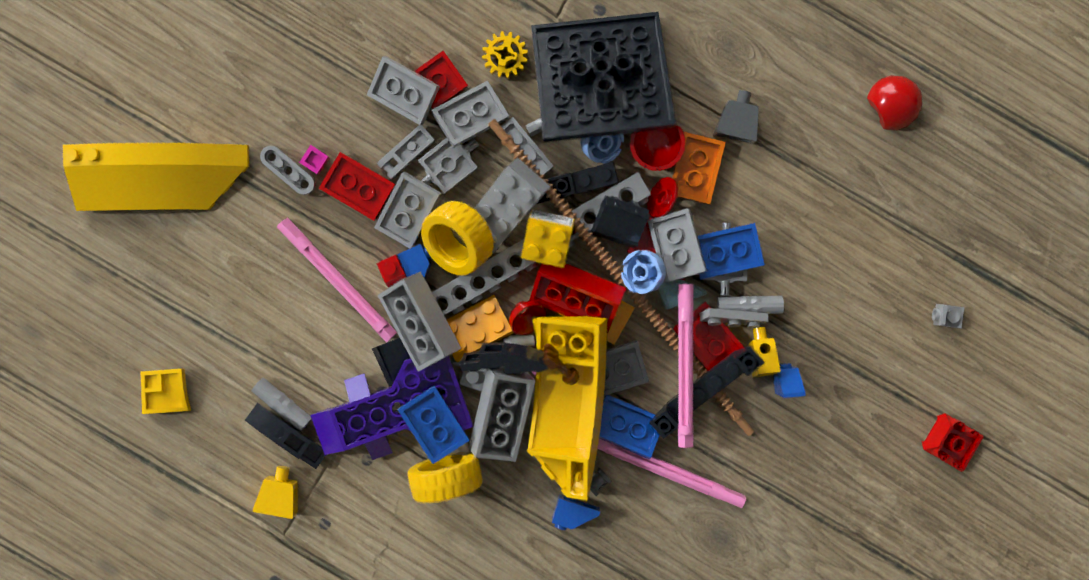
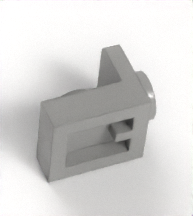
M936 304V308L932 311L933 325L962 328L964 307Z

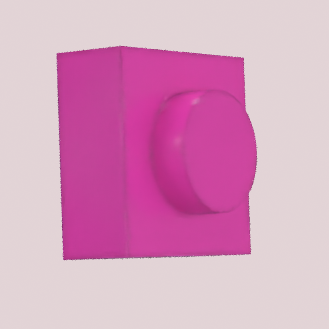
M310 145L299 163L319 175L330 157Z

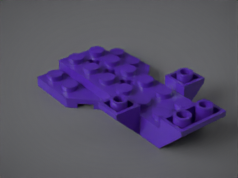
M449 355L420 371H417L411 358L404 360L392 387L375 393L371 392L365 373L346 379L344 382L349 402L311 414L325 455L342 452L365 444L372 460L393 453L387 435L403 429L411 431L398 410H393L392 407L395 406V403L399 402L400 405H404L414 399L416 395H420L434 385L436 388L439 387L440 390H445L442 398L462 429L466 430L474 427Z

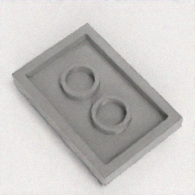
M383 56L367 96L413 122L423 125L440 86L393 59Z
M488 81L432 109L433 116L453 148L491 129L488 123L494 118L499 124L509 119L507 111Z
M402 172L374 228L406 247L413 248L421 233L422 223L432 212L441 192L410 174Z
M689 208L648 220L656 254L663 260L666 267L664 283L707 272Z

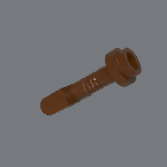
M545 344L544 364L550 370L557 368L563 374L562 380L566 384L574 385L579 380L578 371L575 368L569 369L558 358V351L551 344Z

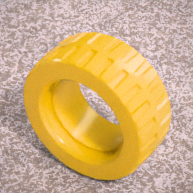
M457 201L446 202L430 213L422 223L421 236L428 254L441 268L452 274L461 276L471 274L482 266L492 254L494 241L488 224L475 209L465 203ZM450 228L461 236L466 247L459 243Z
M470 452L451 453L432 464L430 459H427L412 466L407 473L413 499L421 503L442 502L464 496L478 489L483 482L478 458Z

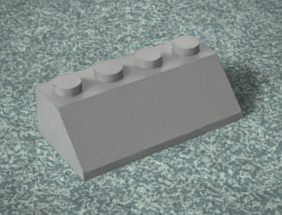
M421 272L402 279L378 295L417 371L461 349Z

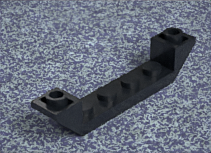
M751 345L732 352L693 382V411L743 373L749 376L765 364V361ZM679 393L670 399L650 421L652 427L663 439L678 429Z

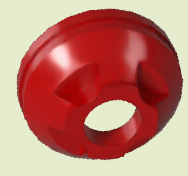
M537 301L517 303L509 317V325L512 331L517 335L532 333L534 331L532 317H546L545 308Z

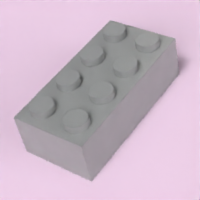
M519 158L515 159L505 168L474 208L483 217L491 230L494 241L492 254L504 244L551 187Z
M487 369L469 444V449L476 458L516 462L535 385V379L527 372L515 375L505 374L504 369Z

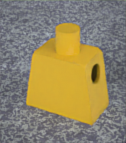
M766 327L754 328V340L748 343V346L751 345L765 361V364L752 373V378L770 376L781 372L775 339H767ZM760 347L764 348L765 354L760 351Z
M277 466L275 476H268L263 480L253 512L293 519L298 514V481L288 479L289 467Z

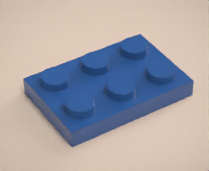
M755 223L698 236L707 272L699 274L700 279L764 266Z
M435 385L398 408L400 415L432 464L469 441V438Z
M605 395L599 439L651 459L660 435L650 424L655 414L610 395Z

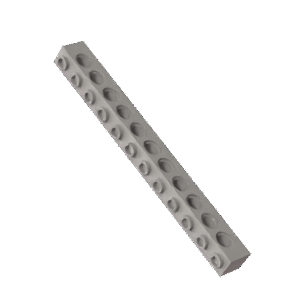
M639 172L572 210V213H577L576 217L581 218L580 222L585 223L584 227H588V232L590 233L594 223L587 224L584 221V215L591 212L597 217L605 196H615L622 201L621 193L629 191L632 194V201H636L641 206L649 201L647 197L651 193ZM578 232L571 235L568 248L575 244L573 240L578 238ZM525 239L490 258L473 273L460 276L432 292L437 302L440 298H445L448 301L447 309L441 310L443 315L445 316L450 312L455 315L465 309L463 306L465 303L471 301L473 304L482 299V293L488 290L492 293L501 288L500 283L506 279L508 282H511L520 277L518 272L524 269L528 272L537 267V262L522 259L521 266L516 268L510 264L512 256L519 255L521 257ZM495 266L503 268L504 274L502 277L495 278L492 275V269ZM478 276L483 277L485 280V286L482 289L474 286V279ZM459 287H463L467 292L463 300L458 299L455 294Z

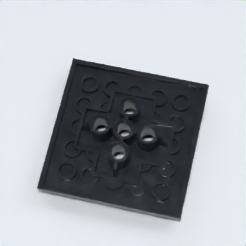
M659 12L531 25L543 142L676 128Z

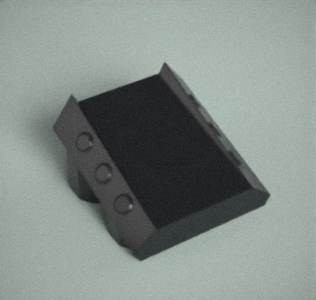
M605 196L591 232L595 236L632 248L638 247V242L647 220H650L649 210L642 208L636 201L624 202L615 196Z
M400 338L372 348L389 387L393 385L404 360L411 358Z

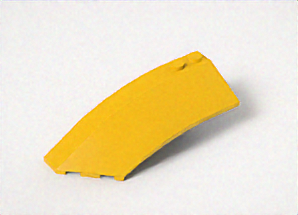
M589 316L538 317L536 349L544 352V345L551 344L558 351V358L569 369L575 368L578 371L579 380L574 385L566 384L562 380L563 374L557 368L553 370L548 368V370L536 372L533 414L527 452L531 456H535L541 463V468L551 480L554 479L558 483L566 497L587 501L589 499L597 455L603 410L607 318Z

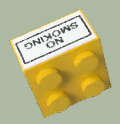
M531 210L521 259L564 268L574 218Z

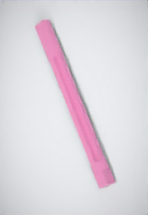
M289 218L284 219L277 225L280 232L318 269L386 343L397 334V331L380 316Z
M678 284V447L689 448L693 447V284Z
M599 439L598 449L607 454L742 508L745 504V495L726 488L719 483L652 456L651 459H647Z

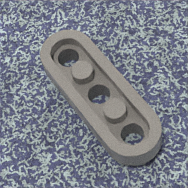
M267 146L261 151V162L297 193L309 195L315 190V179L279 148ZM271 154L276 155V159L274 161L270 160ZM291 167L292 173L287 175L286 169ZM304 181L309 183L307 188L302 187Z

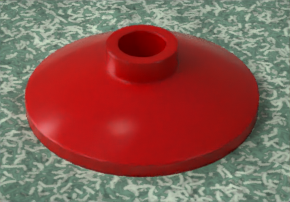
M662 178L651 190L647 207L652 217H663L674 206L678 195V185L673 178Z

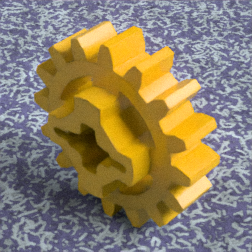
M501 31L500 37L493 34L494 40L487 39L488 47L482 48L483 52L487 53L482 56V60L488 61L484 65L485 68L491 67L490 74L493 75L497 72L498 78L505 74L506 78L509 79L511 73L514 76H518L517 70L523 71L522 63L528 62V59L523 57L528 55V50H523L526 46L525 42L519 43V35L512 38V32L505 36L504 32ZM504 42L499 47H495L498 43ZM512 44L518 48L519 54L513 51ZM505 51H508L509 56H506L505 59H502L501 54H504ZM491 56L498 60V67L492 62ZM515 64L513 67L506 69L508 65Z

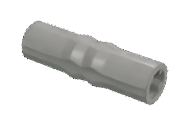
M783 296L718 297L717 309L783 314L784 300Z
M264 377L251 390V392L300 432L312 420L310 415Z

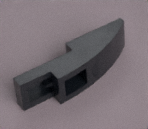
M614 162L548 178V184H553L552 189H557L556 193L561 194L560 198L619 183ZM545 193L537 204L549 202L551 199L546 198L547 194Z
M482 343L480 351L464 353L460 362L462 372H476L480 369L489 368L495 370L504 367L505 374L518 375L523 372H542L548 370V367L544 364L543 351L513 343Z
M258 402L245 419L248 424L315 469H317L326 456L321 445Z

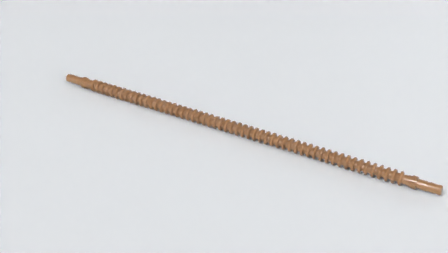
M495 118L489 122L488 125L502 140V145L510 150L509 154H514L513 159L519 158L548 184L549 180L544 179L545 175L539 173L541 170L535 168L537 165L531 163L532 159L528 160V155H524V150L519 149L520 145L515 144L513 137L505 132ZM550 184L549 186L551 187L546 192V198L551 199L550 203L555 204L554 208L557 207L559 209L558 213H563L562 216L574 218V232L579 233L578 237H583L582 241L587 242L586 246L591 247L590 251L595 252L594 256L599 257L598 261H603L602 265H606V270L611 271L610 275L615 276L614 280H618V284H622V287L626 288V294L631 295L630 299H634V304L638 303V308H642V313H646L645 317L650 318L649 322L654 323L653 327H658L657 331L662 332L661 336L666 337L665 341L670 342L669 346H673V350H677V355L679 356V337L675 336L676 332L672 333V328L667 327L668 323L663 322L664 318H660V313H656L655 308L652 309V304H648L649 300L644 299V294L632 292L625 286L621 276V272H623L620 270L621 266L616 265L617 261H612L613 257L608 256L609 252L604 251L605 247L600 246L601 242L596 241L597 237H592L593 233L588 232L589 228L584 227L585 223L580 222L581 218L576 217L577 213H572L573 208H568L569 204L564 203L565 199H561V194H557V189H552L553 184ZM693 355V374H697L696 378L698 379L707 370L702 369L703 365H699V360H695L696 356ZM723 389L715 394L713 398L716 397V402H720L719 406L724 407L723 411L729 413L732 421H736L747 436L753 434L754 430L742 417V412L734 407V402H730V398H726L727 394L722 393Z

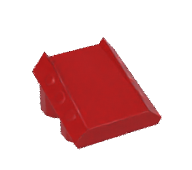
M944 413L937 416V421L925 441H922V445L926 452L962 472L984 437L976 430L966 426L963 422Z

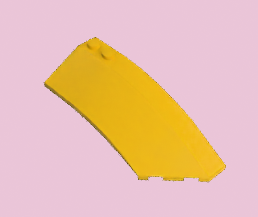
M98 143L63 145V168L76 211L210 210L215 205V201L222 194H225L235 183V179L249 167V145L206 143Z

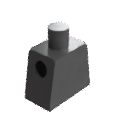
M739 90L737 101L728 100L713 135L751 144L756 142L759 107L749 104L751 92Z

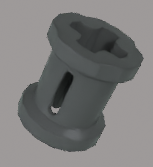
M601 468L592 477L590 491L595 496L599 494V491L607 483L610 484L612 482Z

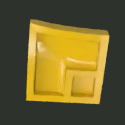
M185 369L140 372L142 414L191 411Z

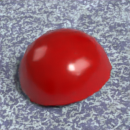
M891 75L880 79L872 86L867 96V100L877 111L880 118L879 122L885 130L897 131L908 127L918 118L922 110V93L918 85L904 76Z
M676 125L675 129L632 133L630 149L634 159L640 166L652 171H662L671 168L681 159L685 151V136L682 128Z

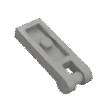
M419 125L380 159L377 165L381 169L384 168L388 173L387 176L392 180L433 144L435 140L422 125ZM393 158L398 162L395 167L390 163Z

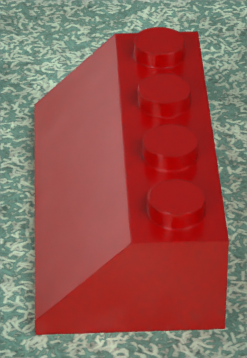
M542 263L538 270L529 301H537L543 307L567 317L589 316L607 318L608 333L626 288L566 263L564 268Z

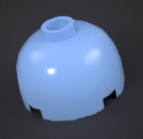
M623 134L580 139L583 153L590 160L602 164L613 161L622 150L620 149L621 142L624 143Z
M648 250L634 251L625 258L622 264L624 265L623 272H621L623 282L632 292L639 294L650 293L657 290L664 282L666 267L663 260L656 253Z

